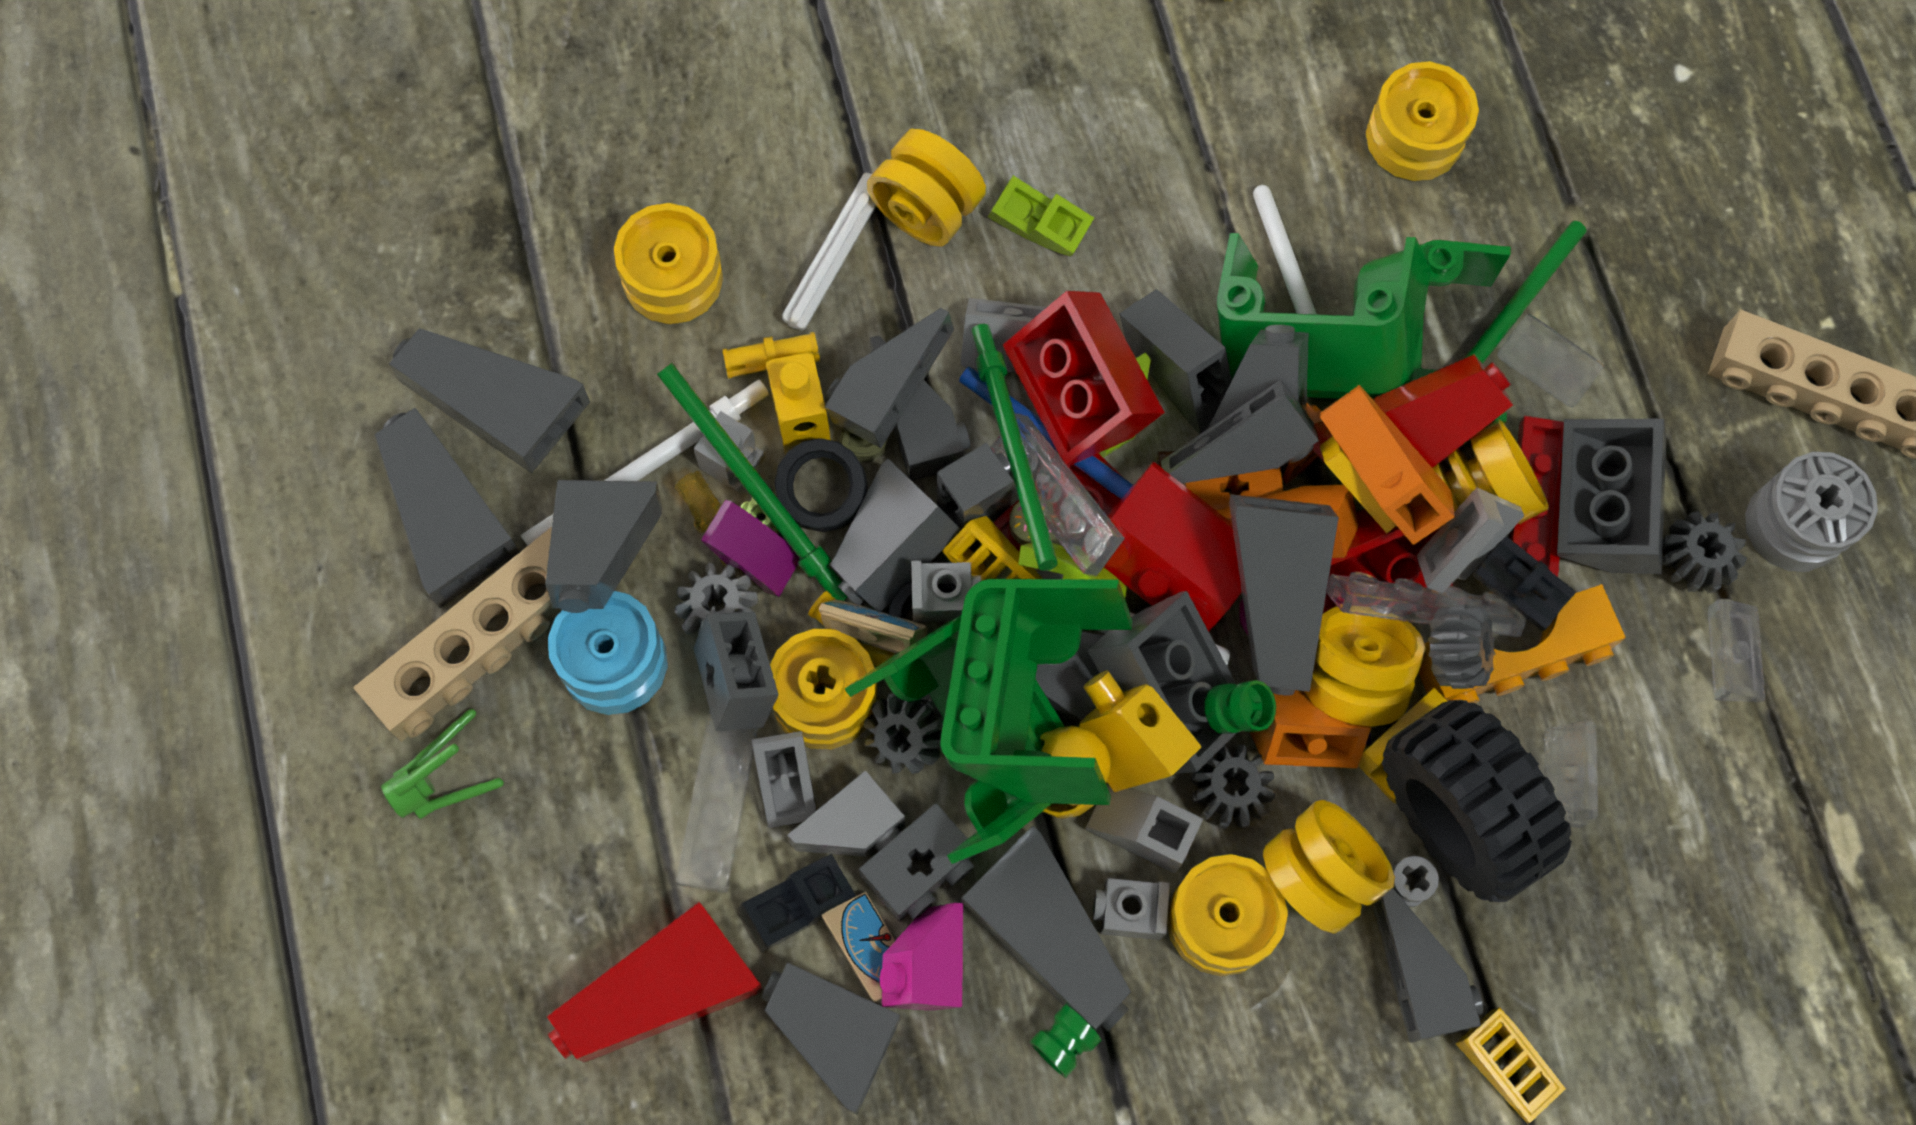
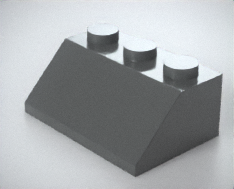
M1564 419L1558 557L1610 573L1662 574L1666 467L1664 419Z
M1182 591L1131 616L1133 621L1132 630H1109L1087 651L1099 673L1108 670L1123 692L1144 684L1155 689L1201 745V748L1176 772L1190 773L1197 772L1236 734L1217 733L1211 728L1205 714V699L1208 692L1214 686L1228 683L1236 684L1188 592Z

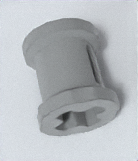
M1410 856L1392 867L1395 876L1393 889L1409 907H1416L1435 893L1438 887L1439 876L1436 868L1427 859L1419 856ZM1410 873L1417 878L1414 883L1415 889L1411 892L1404 887L1407 881L1406 876Z

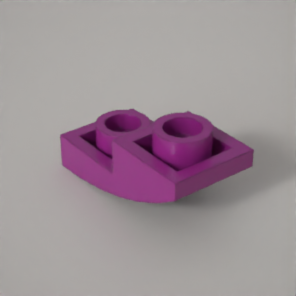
M728 500L723 502L701 539L725 564L741 569L764 592L780 597L798 566L797 562L800 560L784 539L750 513Z

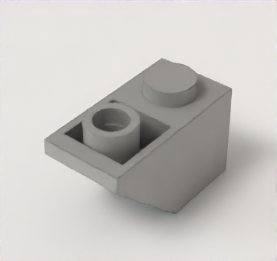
M1107 784L1111 794L1110 805H1096L1085 830L1175 874L1181 867L1203 818L1158 796L1131 789L1113 792L1109 784Z

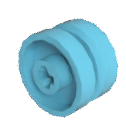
M614 591L603 609H588L581 613H571L562 610L554 619L548 636L550 661L572 698L587 710L606 715L628 713L647 703L662 686L668 668L666 646L646 606L630 594Z

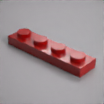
M1524 415L1519 422L1517 443L1544 492L1548 503V510L1521 524L1517 523L1509 532V538L1537 561H1542L1548 566L1547 569L1558 577L1560 557L1557 554L1564 422Z

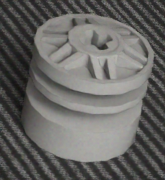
M1813 451L1794 458L1751 497L1745 512L1746 532L1754 549L1770 564L1786 571L1809 572L1828 564L1841 552L1846 551L1850 546L1857 543L1872 528L1878 512L1876 491L1868 475L1852 460L1832 452Z

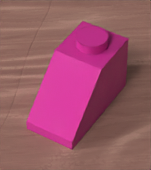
M950 903L929 907L906 928L883 954L882 970L880 973L882 1007L925 1011L962 1007L963 903Z

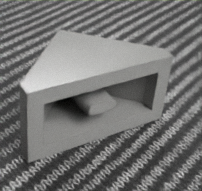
M802 731L753 739L752 746L768 828L804 822L816 812Z

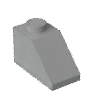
M865 770L787 836L790 844L796 851L867 857L874 850L879 852L901 833L900 829L905 825V818Z

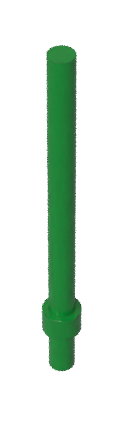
M1574 220L1568 225L1463 359L1475 354L1482 364L1486 361L1585 235L1587 229L1584 224Z
M984 323L978 324L972 328L971 332L978 353L975 363L981 381L986 382L1038 568L1041 571L1052 570L1058 565V561L1004 377L1007 374V368L1003 354L996 351L989 325Z
M670 363L657 373V376L798 555L800 560L797 563L809 578L814 576L822 588L832 594L831 596L836 600L844 601L847 599L848 596L838 587L842 582L829 565L832 561L820 545L814 546L675 365Z

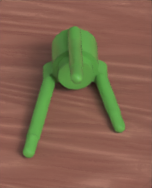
M474 709L467 710L412 761L394 772L393 778L381 785L389 804L401 818L415 812L418 818L422 819L437 809L485 794L503 786L504 781L501 778H496L432 800L428 797L435 792L428 775L459 751V747L456 744H452L441 753H438L436 756L434 755L476 716Z

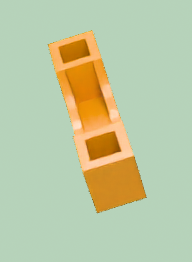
M1601 584L1575 593L1556 615L1548 628L1543 631L1536 647L1521 652H1505L1494 649L1496 654L1493 656L1494 670L1490 674L1489 681L1484 686H1474V688L1453 689L1449 686H1440L1431 671L1432 661L1431 657L1428 656L1430 652L1429 642L1424 643L1426 650L1418 673L1426 693L1435 688L1447 701L1467 700L1468 703H1477L1480 701L1479 694L1494 690L1497 696H1502L1524 687V679L1539 675L1541 681L1550 680L1569 671V664L1584 660L1586 666L1603 662L1614 656L1612 649L1626 637Z

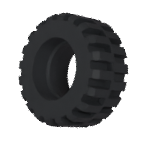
M1449 700L1441 703L1388 740L1383 753V770L1388 774L1386 780L1390 790L1396 796L1395 801L1400 811L1404 812L1409 820L1408 824L1424 842V847L1431 856H1435L1442 864V868L1450 876H1454L1458 880L1459 885L1468 892L1473 891L1477 898L1488 900L1489 902H1507L1561 865L1567 858L1572 843L1570 839L1571 828L1570 824L1565 821L1566 811L1563 804L1557 800L1554 794L1555 788L1549 778L1543 775L1538 767L1539 763L1530 752H1526L1517 736L1511 730L1507 731L1501 725V721L1492 713L1486 714L1481 706L1475 703H1468L1467 700Z

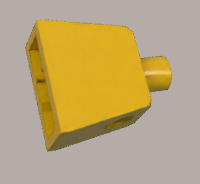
M813 352L767 361L768 381L785 455L803 441L819 438L831 440L827 412ZM803 422L815 424L811 429L805 431L793 429L796 425Z
M1108 670L1094 676L1083 686L1096 708L1080 721L1079 728L1093 731L1105 743L1111 757V768L1107 782L1113 792L1171 777L1201 748L1196 738L1152 686L1144 684L1123 692Z

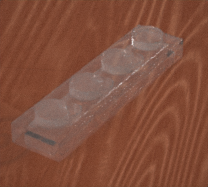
M1015 413L1048 528L1083 574L1097 576L1125 538L1028 416ZM999 434L990 448L995 455L1002 453L1007 458L1001 434Z
M1352 572L1350 577L1331 574L1326 590L1329 597L1344 613L1430 625L1438 608H1446L1451 605H1472V607L1485 608L1489 619L1493 623L1492 633L1521 637L1527 621L1523 615L1491 591H1486L1483 596L1468 594L1460 588L1449 586L1442 594L1433 589L1424 588L1419 583L1408 579H1396L1395 583L1383 582L1361 572Z
M710 709L676 884L683 887L728 893L754 754L752 740L757 738L758 728L715 731Z

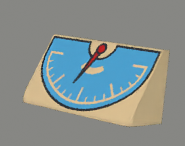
M842 600L821 603L819 608L825 629H836L855 638L860 643L896 654L926 637L928 632L926 625Z
M864 892L830 909L821 916L872 1002L879 1004L882 1002L880 973L882 970L883 954L895 940L867 893Z

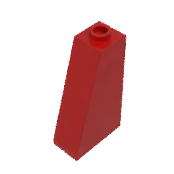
M1475 354L1373 398L1374 402L1431 468L1513 406L1505 391L1511 385L1509 380L1493 362L1485 367ZM1320 421L1315 423L1319 441L1314 444L1312 450L1324 462L1320 445L1331 438L1332 434L1324 422Z
M698 902L549 1014L547 1018L555 1029L548 1033V1036L565 1059L573 1054L577 1060L585 1063L754 997L764 989L702 904Z

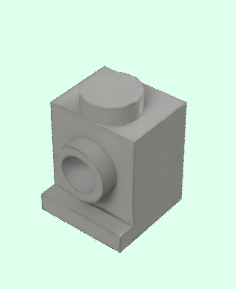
M720 411L716 417L717 421L751 465L756 468L765 454L764 451L756 447L753 430ZM703 435L694 447L699 469L739 492L743 487L742 483Z
M921 560L911 561L913 622L952 621L962 615L967 592L981 581V575H971V562L921 563ZM938 584H955L956 589L951 593H943L937 586Z
M1108 878L1104 884V890L1096 889L1094 896L1093 920L1102 921L1101 934L1161 940L1166 935L1170 883ZM1128 897L1135 898L1140 903V912L1135 915L1126 913L1123 910L1122 901Z

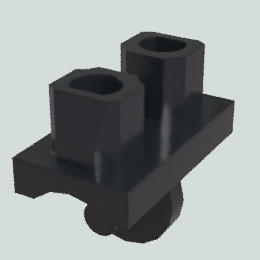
M1507 536L1496 546L1473 574L1475 578L1541 631L1548 628L1556 615L1576 593V591L1548 570L1547 565L1540 560L1537 561Z

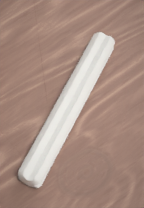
M866 172L862 175L783 311L782 320L789 327L804 330L808 326L873 213L876 205L867 191V180L872 174Z

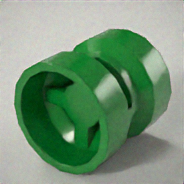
M1258 680L1245 681L1238 685L1228 683L1214 686L1208 692L1205 699L1206 719L1211 728L1221 734H1232L1242 730L1248 732L1265 730L1273 723L1276 715L1274 694L1269 686Z
M1065 1004L1054 1015L1052 1029L1050 1031L1040 1030L1029 1043L1057 1073L1066 1079L1077 1067L1076 1056H1080L1083 1052H1091L1102 1039L1074 1009Z

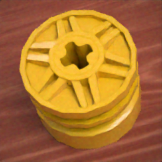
M1500 419L1487 425L1470 439L1475 457L1469 460L1464 452L1458 448L1448 456L1452 469H1450L1444 459L1432 468L1451 489L1454 512L1476 487L1520 506L1524 517L1518 522L1519 524L1548 510V503L1528 460L1509 429Z

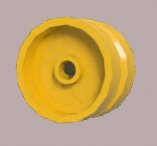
M1431 61L1410 63L1395 70L1382 85L1366 129L1368 149L1378 165L1396 177L1411 181L1432 180L1448 172L1460 158L1465 144L1475 128L1479 113L1475 91L1467 79L1454 69Z
M909 129L891 150V159L883 161L867 180V191L879 210L899 229L930 246L942 247L949 243L962 226V216H967L973 212L986 194V185L977 168L954 145L929 131Z
M672 203L647 206L631 215L620 228L614 245L616 268L624 293L637 312L651 321L676 324L691 321L708 311L719 297L723 283V273L715 233L703 216L687 206Z
M1358 604L1334 607L1322 615L1310 691H1304V693L1315 707L1330 717L1343 722L1371 727L1391 724L1404 716L1409 706L1415 686L1414 681L1420 670L1426 650L1423 637L1410 622L1393 612L1375 606Z
M814 628L792 636L777 649L770 663L779 694L772 709L779 727L786 734L802 731L806 747L810 749L832 750L852 743L866 730L863 727L865 719L870 715H874L872 705L877 701V683L849 697L845 690L847 686L874 669L869 653L855 638L836 629ZM821 686L831 688H825V694L815 693L816 689Z
M1326 800L1315 801L1297 817L1295 829L1282 830L1265 845L1263 851L1266 869L1275 886L1288 903L1307 921L1319 929L1333 934L1344 930L1361 915L1362 904L1368 906L1377 902L1394 887L1395 876L1391 864L1378 843L1351 814L1338 805Z
M1229 854L1210 857L1189 871L1170 898L1167 925L1170 940L1183 960L1201 972L1221 977L1241 974L1269 956L1284 936L1288 911L1284 896L1275 886L1266 868L1253 859ZM1223 907L1230 910L1229 919L1232 923L1225 922L1220 917L1219 911Z

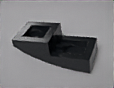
M831 853L790 874L784 882L741 903L738 911L763 953L822 920V914L856 897V894Z

